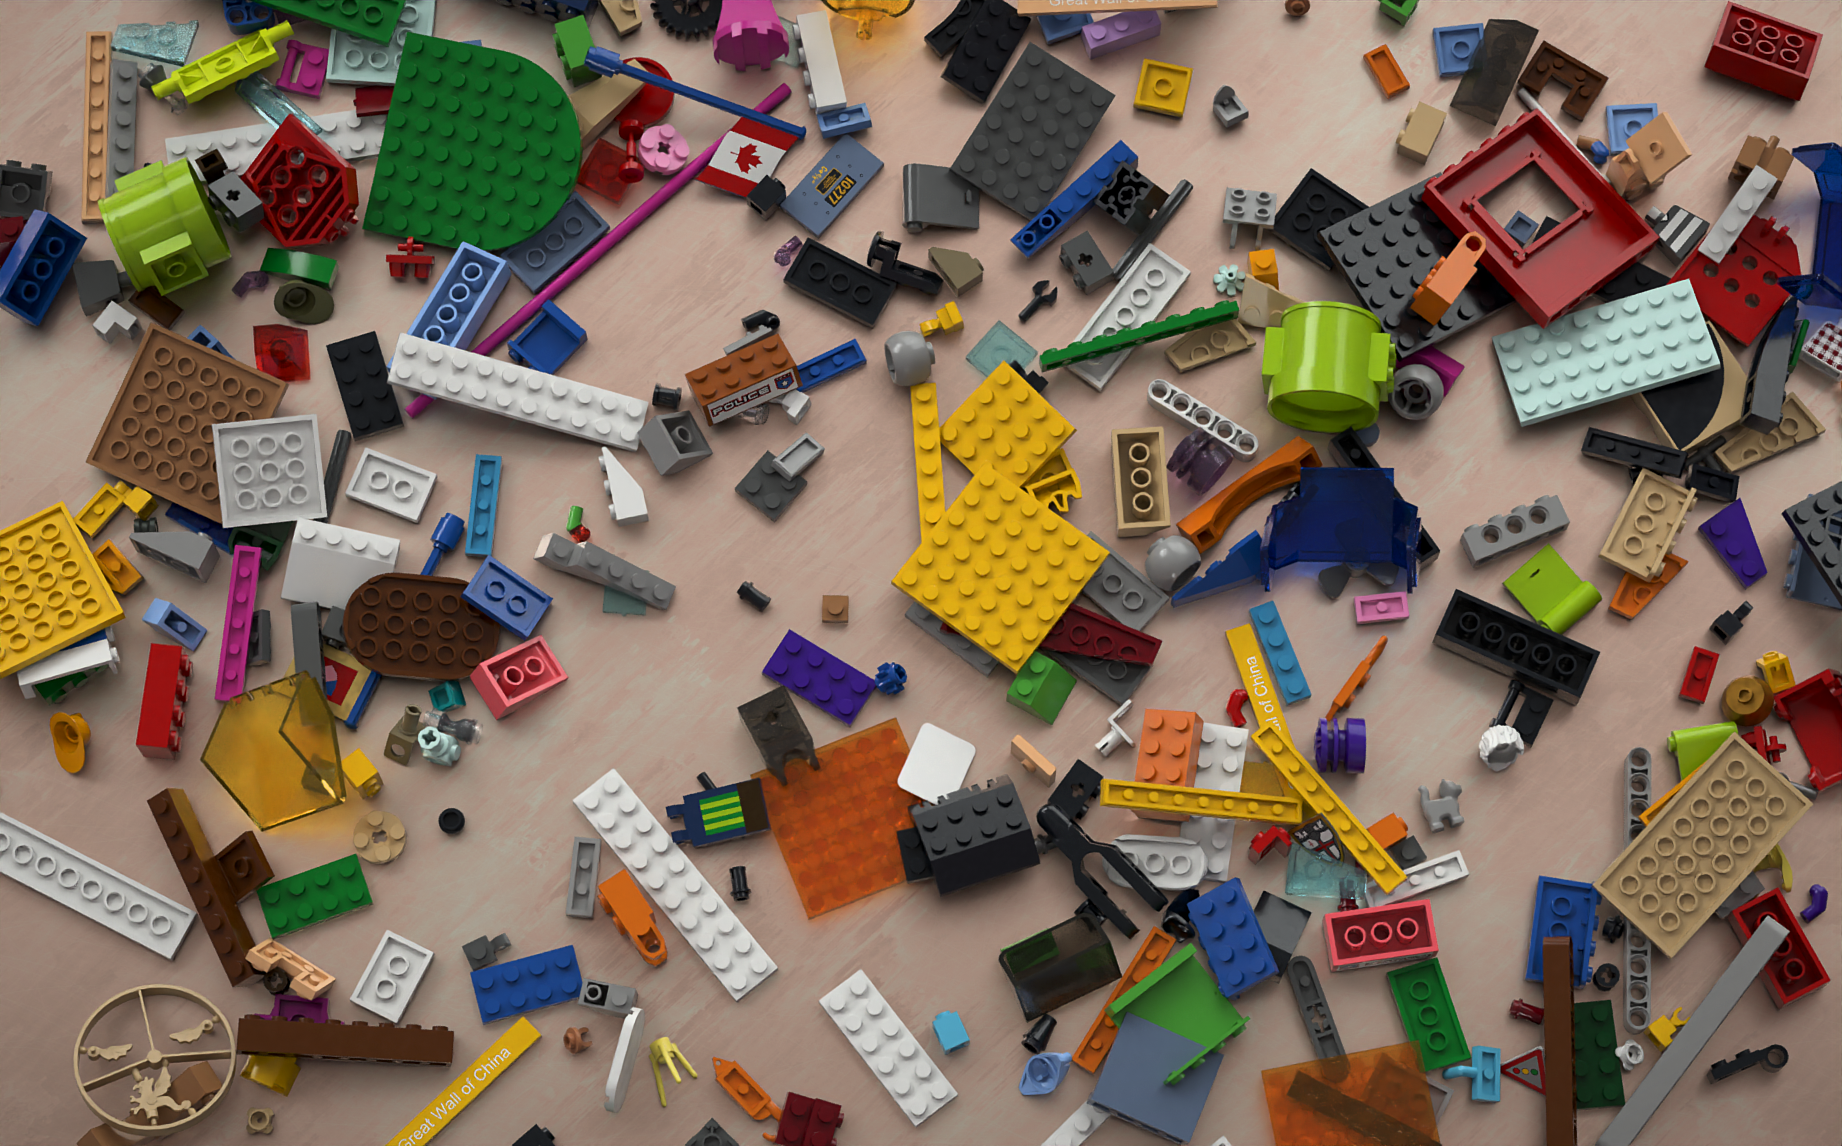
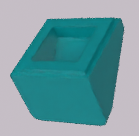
M446 681L428 691L436 715L466 705L458 681Z

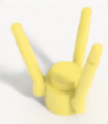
M663 1037L649 1045L652 1052L649 1058L653 1065L661 1105L666 1107L667 1103L658 1061L661 1065L667 1063L677 1084L681 1083V1079L672 1062L675 1056L693 1078H697V1074L679 1052L676 1044H671L668 1037Z

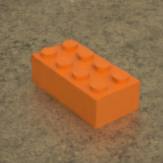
M1145 709L1134 782L1194 788L1204 723L1196 712ZM1130 809L1138 818L1189 822L1190 815Z

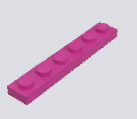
M235 545L215 700L242 703L262 548Z

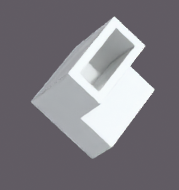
M113 301L110 302L92 325L96 334L109 344L112 343L119 332L133 341L142 329L137 317Z

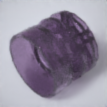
M1202 427L1194 430L1180 442L1166 466L1170 472L1178 469L1176 477L1179 479L1190 472L1191 476L1187 481V486L1199 496L1205 494L1220 479L1235 456L1222 444L1210 450L1214 437L1209 435L1204 438L1206 430Z

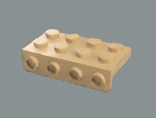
M1642 468L1598 557L1650 583L1654 575L1659 577L1666 564L1662 562L1664 555H1670L1676 544V541L1672 540L1675 533L1680 534L1687 522L1683 518L1686 511L1691 512L1698 498L1694 497L1697 489L1692 487L1689 491Z

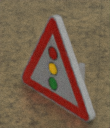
M1538 1046L1500 1064L1501 1074L1546 1097L1545 1055L1543 1047Z

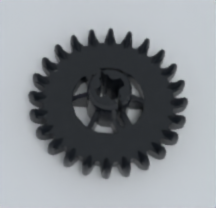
M652 0L656 3L650 4V8L656 11L653 13V17L660 19L659 26L668 25L666 27L667 33L676 30V37L685 33L686 39H689L691 34H694L695 38L699 39L701 32L705 36H709L708 29L717 31L716 23H719L722 10V0L688 1V7L687 0ZM709 1V6L703 12L701 9L703 2ZM681 5V14L677 12L674 6ZM693 13H700L698 16L690 17Z

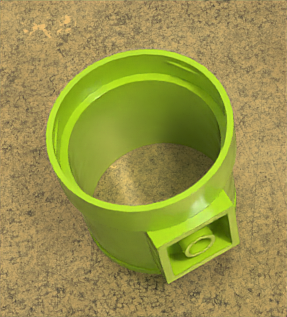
M187 157L165 166L162 160L116 179L114 181L118 192L108 198L98 200L103 221L115 250L138 292L145 290L149 286L156 285L161 296L209 276L207 268L232 258L217 215L210 206L208 195Z
M1332 301L1304 302L1287 308L1281 315V328L1266 327L1262 381L1264 394L1268 395L1267 410L1269 414L1285 425L1319 433H1342L1351 426L1355 431H1359L1372 426L1378 420L1380 401L1388 402L1389 393L1394 392L1393 374L1394 369H1396L1397 356L1395 353L1396 343H1391V334L1380 333L1381 321L1379 318L1364 308Z

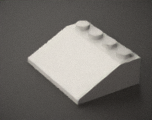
M298 517L281 599L299 603L318 602L321 608L331 610L332 606L345 610L353 592L368 581V579L395 571L400 550V540Z

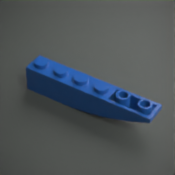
M1120 140L1012 237L1010 241L1027 258L1031 257L1096 205L1093 200L1104 185L1108 188L1114 181L1111 175L1122 160L1136 169L1138 167V156Z

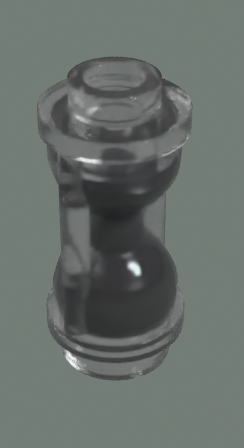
M434 707L431 712H426L423 720V726L434 727L441 733L455 734L460 741L466 742L468 745L472 743L478 744L483 731V724L478 723L476 719L464 718L458 721L449 718L445 712L439 711L438 708Z

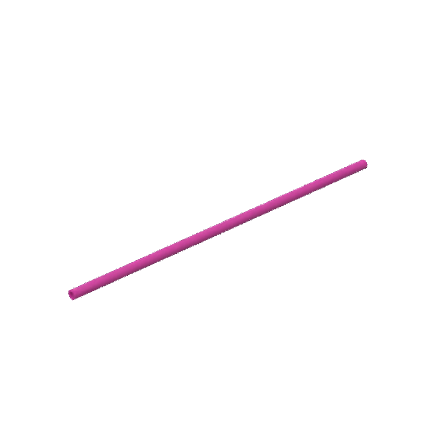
M783 83L752 110L767 114L792 93L791 89ZM731 128L471 352L486 356L541 309L548 299L551 300L684 186L709 164L721 141ZM421 394L404 410L413 419L435 399Z

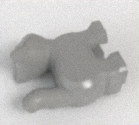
M1442 779L1439 785V792L1443 799L1436 800L1429 799V790L1425 786L1421 785L1418 788V791L1421 793L1420 799L1423 813L1429 822L1432 833L1444 830V825L1441 822L1444 819H1448L1451 828L1461 826L1465 822L1464 817L1460 815L1457 801L1458 796L1462 793V788L1459 784H1455L1451 780L1445 781Z

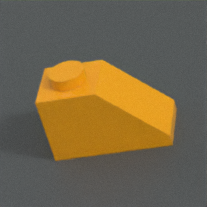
M1274 249L1249 252L1247 258L1248 273L1254 276L1255 279L1274 286L1279 291Z

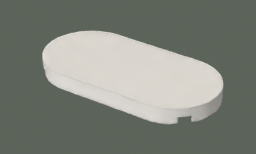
M1127 834L1119 836L1111 842V844L1117 845L1159 890L1185 891L1193 889L1203 881L1207 873L1208 860L1204 850L1200 845L1188 838ZM1103 857V869L1109 879L1118 886L1133 888Z
M636 1007L630 1009V1013L633 1014H628L623 1023L605 1093L609 1097V1102H605L604 1107L607 1111L614 1113L620 1110L624 1102L643 1034L645 1012L643 1009Z

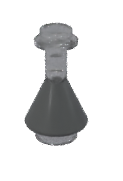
M154 63L145 66L138 74V77L141 79L139 85L151 91V86L167 79L163 66H156ZM174 93L164 97L173 106L170 110L171 113L179 115L188 107L186 98L180 100Z

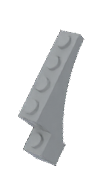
M555 533L542 537L533 558L554 570L564 571L598 582L661 610L667 609L676 588L673 584L588 541L575 544Z

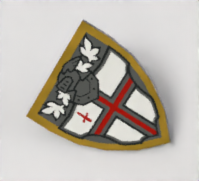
M1322 812L1287 831L1307 853L1328 865L1343 869L1345 855L1342 842L1338 833Z

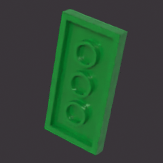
M356 854L262 886L256 891L273 940L373 905Z
M1438 958L1387 972L1386 976L1419 1073L1424 1074L1470 1060L1471 1055Z

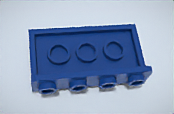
M1539 875L1525 980L1543 983L1544 937L1571 936L1573 941L1574 988L1583 989L1586 982H1591L1593 967L1589 966L1590 956L1594 957L1596 941H1592L1593 931H1597L1599 924V915H1595L1596 905H1600L1602 896L1591 887L1592 884Z
M1235 877L1187 903L1190 911L1188 913L1189 919L1197 927L1200 935L1198 936L1199 943L1207 951L1210 958L1208 960L1209 967L1217 975L1220 982L1218 983V988L1224 997L1236 1001L1240 998L1241 993L1280 973L1239 878Z

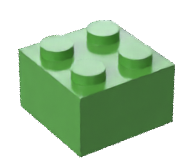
M584 15L554 24L556 33L552 34L558 58L561 59L566 80L571 79L573 86L577 87L601 78V74L590 71L589 67L583 65L589 47L595 48Z

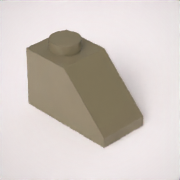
M937 247L928 249L929 260L957 297L983 281L982 271H984V268L977 258L972 259L969 253Z

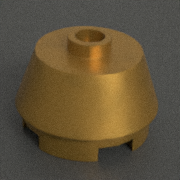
M1741 676L1726 686L1722 694L1721 704L1724 714L1730 721H1734L1735 724L1740 726H1754L1763 722L1770 715L1774 705V696L1770 686L1764 680L1755 676Z

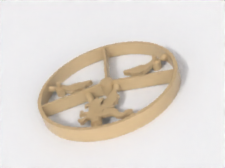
M149 984L134 987L118 993L101 1004L83 1025L76 1041L73 1056L77 1086L88 1108L104 1123L119 1131L149 1137L178 1133L193 1127L207 1118L218 1108L229 1092L234 1080L237 1064L232 1030L222 1012L199 993L168 984ZM172 995L182 997L201 1005L214 1015L211 1019L212 1021L206 1019L194 1029L188 1028L182 1032L170 1034L171 1040L178 1041L179 1044H191L193 1041H198L202 1033L211 1034L214 1030L213 1023L220 1022L228 1035L231 1049L162 1055L159 1050H154L143 996ZM140 997L151 1045V1051L148 1053L147 1058L82 1084L79 1075L80 1054H86L88 1051L90 1060L96 1061L102 1057L110 1062L126 1057L127 1052L133 1048L132 1044L110 1046L107 1049L91 1046L87 1050V1048L83 1047V1044L91 1029L113 1008ZM231 1059L229 1072L221 1089L198 1112L191 1108L189 1100H185L181 1105H178L172 1098L165 1096L171 1088L170 1081L172 1076L168 1074L166 1068L169 1066V1063ZM148 1067L154 1070L163 1067L160 1077L155 1083L156 1089L153 1092L154 1078L148 1080V1076H145L144 1081H142L143 1078L140 1071ZM132 1074L134 1080L139 1083L133 1086V1090L139 1089L138 1094H141V1097L136 1099L133 1095L130 1096L131 1104H139L136 1108H130V1111L134 1112V1116H137L140 1110H145L147 1120L151 1122L152 1126L129 1124L111 1117L102 1111L86 1092ZM165 1106L174 1112L188 1110L190 1117L166 1125L157 1126L156 1121L159 1119L157 1108Z

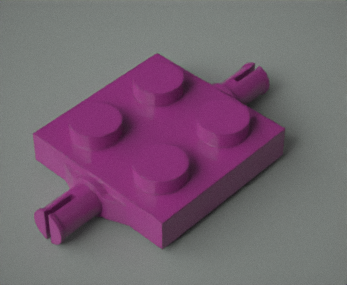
M275 994L274 1007L270 1015L256 1013L254 1015L261 1016L260 1019L271 1020L272 1016H283L288 1018L287 1021L298 1022V1018H312L314 1023H325V1020L329 1019L328 1009L330 1000L329 998L316 997L311 1001L296 995Z

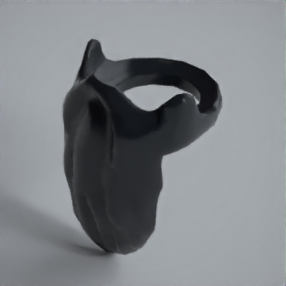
M1188 889L1180 893L1162 915L1161 927L1166 933H1173L1178 943H1182L1186 939H1194L1196 935L1194 929L1189 924L1188 913L1190 911L1187 903L1200 897L1199 890Z

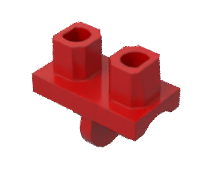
M408 236L407 244L398 243V251H407V255H386V262H389L390 275L394 277H405L406 263H415L414 277L429 278L431 264H435V256L414 255V252L424 251V244H415L414 237Z
M1761 725L1753 727L1754 731L1741 735V738L1753 749L1757 748L1758 754L1770 765V755H1772L1773 763L1781 762L1780 753L1787 751L1786 744H1778L1777 736H1770V745H1768L1766 730L1762 729Z

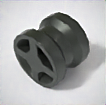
M141 518L134 519V533L158 532L157 518H150L147 521H143Z

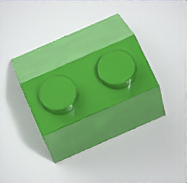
M1035 651L1017 674L1007 692L1006 701L1053 725L1077 680L1058 663Z

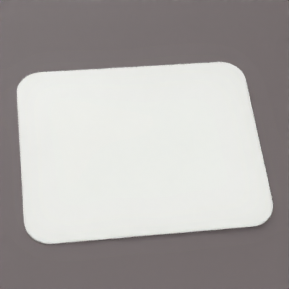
M926 723L922 725L898 777V785L902 789L938 805V796L943 795L947 799V793L960 789L975 755V747L961 738Z

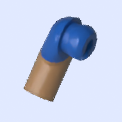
M1578 135L1576 146L1591 150L1595 153L1594 162L1605 164L1607 156H1609L1607 147L1599 139Z

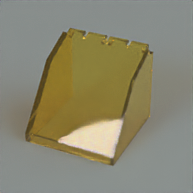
M306 670L290 675V679L285 677L268 685L266 684L231 697L230 703H224L200 758L204 766L261 832L344 804L347 797L334 715L316 677L311 678Z

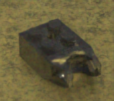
M784 685L737 707L740 721L767 771L779 780L782 787L788 785L784 768L787 762L792 759H803L815 771L820 769V764L815 755L813 738Z

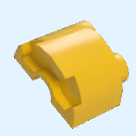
M249 1055L239 1076L288 1097L301 1068L295 1064L297 1058Z

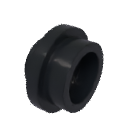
M448 808L440 814L438 822L443 832L452 835L459 833L463 829L465 818L460 810Z

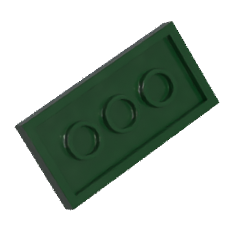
M1611 1000L1574 1003L1577 1111L1622 1107L1625 1105L1620 1061L1619 1057L1615 1054L1617 1039Z

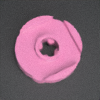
M670 124L654 126L646 130L639 141V148L637 150L639 160L643 166L652 172H655V170L663 172L662 175H671L678 172L683 167L690 152L684 137ZM660 146L668 150L667 155L664 152H658Z

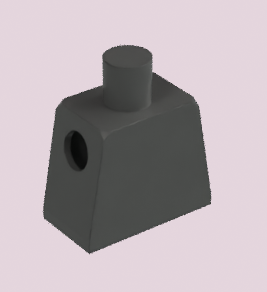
M113 260L76 262L72 265L81 307L86 316L106 309L111 301L116 304L123 302L122 288L133 285L126 271L118 273L117 266Z

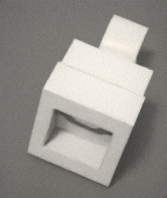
M796 389L790 391L787 395L785 393L769 401L782 404L783 410L787 412L788 420L798 425L811 406L810 397Z

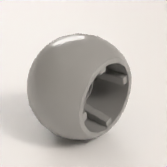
M901 331L887 339L884 344L885 357L890 376L895 384L906 387L922 383L931 375V365L935 364V354L932 344L925 342L922 334L915 331Z
M1410 364L1402 367L1393 375L1394 392L1389 393L1388 399L1392 408L1399 415L1410 420H1420L1431 416L1438 410L1443 400L1444 388L1439 375L1434 370L1422 364ZM1419 384L1424 392L1418 393L1414 391L1412 385ZM1402 388H1405V390H1404L1405 397H1404L1403 394H1402V391H1401ZM1426 400L1424 404H1414Z
M1172 535L1167 539L1162 537L1153 543L1147 551L1149 556L1145 561V570L1151 582L1158 588L1166 591H1175L1197 572L1201 565V557L1196 546L1187 538L1178 535Z

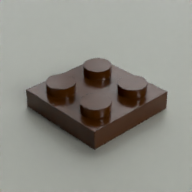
M253 830L245 831L215 855L236 903H242L275 877Z

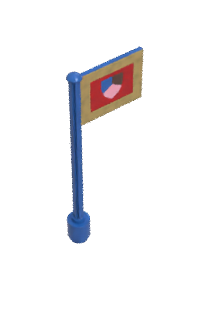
M446 513L445 517H441L430 539L434 543V549L420 575L433 576L443 554L447 553L448 550L454 551L464 531V520L451 513ZM323 643L329 715L343 720L347 728L355 730L358 728L357 724L382 675L365 668L354 656ZM293 658L277 691L298 700L295 660Z

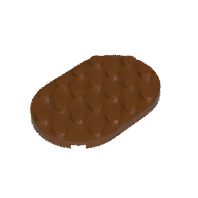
M395 572L374 576L357 588L348 600L342 621L346 645L354 658L365 668L384 676L434 681H458L468 678L480 663L490 659L494 654L499 641L500 625L460 597L469 582L451 577Z

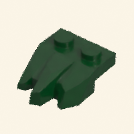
M293 521L233 527L228 539L230 554L234 555L235 545L262 548V567L268 571L278 558Z

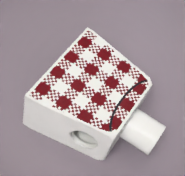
M1842 317L1837 325L1826 321L1803 346L1798 358L1838 382L1842 379Z

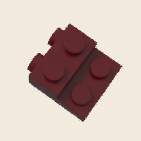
M787 1092L773 1144L778 1146H836L837 1139L833 1138L835 1128L840 1129L844 1119V1113L840 1112L841 1105Z

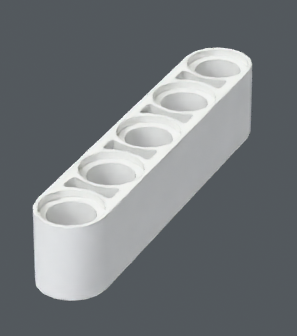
M1156 379L1150 383L1147 401L1153 408L1239 461L1249 462L1255 458L1258 450V439L1255 435L1165 380ZM1161 390L1166 395L1162 398H1157L1153 395V392ZM1182 403L1187 406V409L1185 411H1178L1174 406ZM1198 417H1206L1209 423L1201 425L1196 419ZM1220 430H1227L1231 436L1222 438L1218 435V432ZM1248 443L1253 449L1245 452L1240 448V445Z

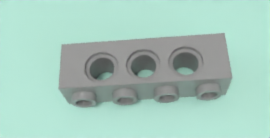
M1542 496L1535 500V504L1531 506L1520 505L1512 509L1511 514L1504 517L1502 514L1488 519V523L1482 526L1474 524L1467 527L1461 536L1460 542L1472 567L1474 568L1567 530L1570 521L1558 496ZM1539 515L1543 518L1544 522L1536 524L1532 521L1531 516ZM1516 525L1519 527L1520 532L1516 534L1511 533L1507 526ZM1491 534L1495 536L1497 542L1488 543L1484 539V535Z

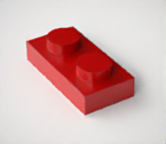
M1697 646L1693 648L1678 695L1679 697L1704 704L1720 654Z

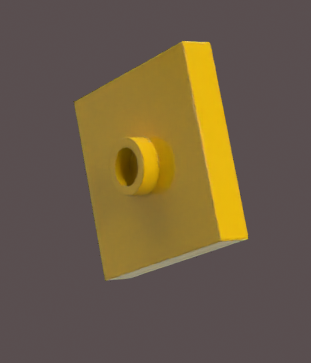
M1144 58L1133 107L1183 117L1193 68Z

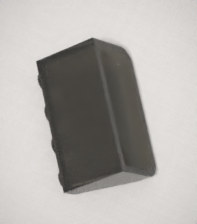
M1082 913L1005 949L999 955L1002 971L1027 1023L1122 978L1111 941L1095 916L1090 913Z

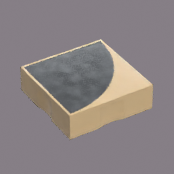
M1710 320L1705 323L1720 361L1721 369L1630 395L1637 408L1651 423L1654 434L1662 446L1686 451L1688 455L1698 450L1699 447L1705 446L1715 436L1740 426L1747 376Z

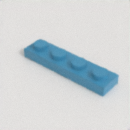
M476 454L465 548L466 556H492L502 456Z
M1274 601L1249 609L1250 617L1286 706L1310 698L1312 694Z

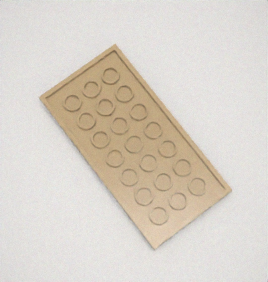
M1733 732L1591 887L1671 959L1808 811L1813 803L1736 732Z

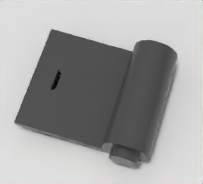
M916 163L903 166L902 226L907 228V231L914 233L921 232L929 224L978 230L979 189L949 170L950 167Z

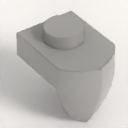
M1222 85L1214 96L1213 111L1224 125L1229 127L1247 119L1249 111L1235 95L1232 87Z

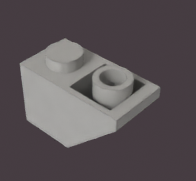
M584 978L578 1005L605 1015L625 1019L628 1014H633L630 1013V1009L636 1007L638 993L636 988Z

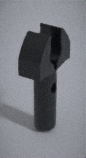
M1049 280L1039 281L1032 287L1035 298L1019 313L1018 317L1021 321L1026 322L1042 304H1048L1052 307L1056 302L1057 287L1052 290L1051 294L1042 296V291L1050 283Z

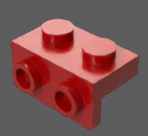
M1274 825L1265 834L1260 831L1251 840L1252 844L1249 847L1248 859L1256 865L1273 848L1286 858L1292 847L1291 836L1283 828L1277 829Z

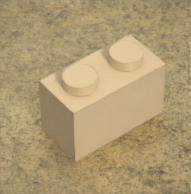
M1419 101L1416 109L1411 108L1405 122L1409 124L1406 131L1401 129L1395 143L1399 144L1397 153L1425 165L1445 123L1447 113Z

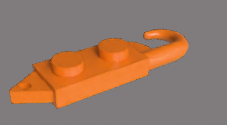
M1383 635L1365 660L1360 662L1335 697L1331 709L1325 716L1328 722L1332 720L1337 712L1340 713L1344 707L1349 709L1357 697L1354 695L1358 687L1363 689L1371 677L1368 674L1369 670L1383 652L1388 642L1387 636Z
M716 1057L712 1058L716 1074L715 1081L750 1118L762 1120L772 1115L779 1123L782 1110L735 1060L730 1062ZM762 1134L767 1141H774L775 1135Z

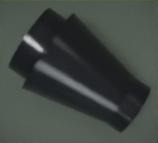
M1044 1014L1038 1022L1023 1034L1022 1045L1034 1054L1045 1051L1057 1021L1052 1016Z

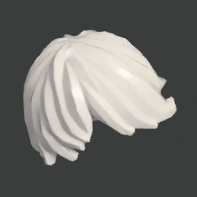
M1507 725L1490 727L1489 730L1484 732L1479 742L1480 758L1487 763L1488 768L1494 771L1506 769L1510 764H1514L1518 754L1523 755L1524 744L1520 734L1516 729Z

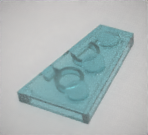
M193 20L187 24H176L174 21L166 22V25H150L149 23L119 24L111 43L112 51L183 67L186 64L195 39L199 22L198 20Z
M1292 842L1285 890L1287 895L1365 899L1366 871Z

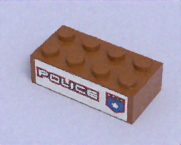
M778 333L685 374L691 395L709 427L803 386L797 365Z

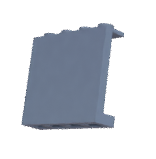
M1126 1012L1094 1091L1089 1095L1087 1104L1185 1146L1191 1140L1224 1055L1218 1051L1214 1054L1210 1050L1203 1055L1206 1061L1194 1070L1191 1066L1185 1069L1183 1073L1186 1076L1174 1086L1171 1082L1164 1085L1163 1081L1169 1077L1168 1075L1171 1072L1180 1069L1207 1047Z

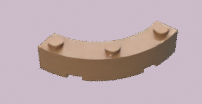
M208 1061L188 1067L170 1083L171 1088L165 1096L172 1098L178 1105H181L185 1100H189L191 1108L198 1110L201 1106H206L216 1096L222 1087V1083ZM166 1106L157 1108L159 1119L156 1120L157 1126L171 1124L190 1116L188 1110L174 1112ZM140 1110L137 1116H134V1112L130 1111V1116L122 1120L129 1124L152 1126L151 1122L147 1120L145 1110ZM104 1123L90 1129L76 1144L78 1146H143L154 1139L156 1141L162 1140L168 1135L153 1137L132 1135Z

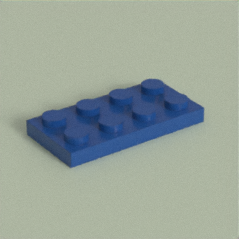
M573 945L470 972L483 1025L579 999L583 983Z

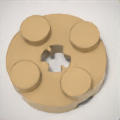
M371 811L357 823L354 829L353 843L359 855L369 863L381 864L389 861L392 862L403 853L406 847V831L402 822L395 815L385 811ZM385 832L384 837H387L385 842L380 841L378 844L373 842L375 840V837H373L375 833Z

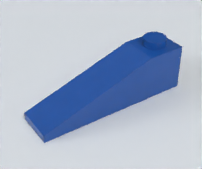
M1255 530L1228 550L1230 553L1223 562L1220 560L1212 563L1206 570L1205 577L1202 578L1200 575L1195 577L1172 596L1171 605L1173 608L1252 583L1256 579L1261 581L1271 573L1270 569L1272 568L1273 560L1259 533Z

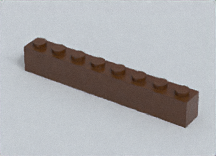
M166 788L147 800V803L232 987H250L263 979L266 973L265 971L255 969L252 963L245 959L249 950L256 946L184 789Z
M253 1014L244 1015V1018H239L237 1055L451 1067L454 1031H448L446 1026H433L432 1030L421 1029L422 1026L417 1024H407L405 1028H395L393 1023H379V1026H368V1022L353 1021L352 1025L341 1024L340 1020L327 1019L325 1023H314L312 1018H298V1022L287 1021L288 1018L283 1016H272L271 1020L260 1019L261 1016Z

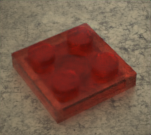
M599 137L581 167L577 184L620 205L632 183L623 182L619 178L620 165L629 162L626 159V151ZM636 156V160L634 162H637L643 166V164L639 160V157Z

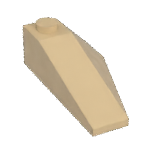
M635 59L626 63L627 65L647 71ZM619 73L618 75L613 74L612 78L603 76L568 96L579 119L578 123L583 150L593 142L647 83Z

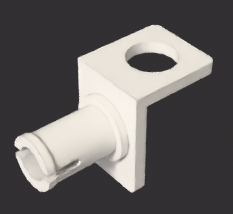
M1127 700L1107 719L1112 725V730L1099 743L1095 744L1105 757L1122 741H1127L1132 747L1135 746V743L1115 723L1134 705L1130 700Z

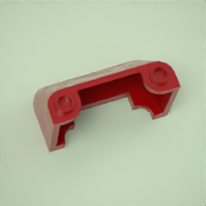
M1828 668L1774 696L1776 704L1773 705L1779 718L1784 717L1787 721H1790L1812 766L1808 779L1815 789L1818 788L1819 791H1824L1842 783V674L1837 670Z

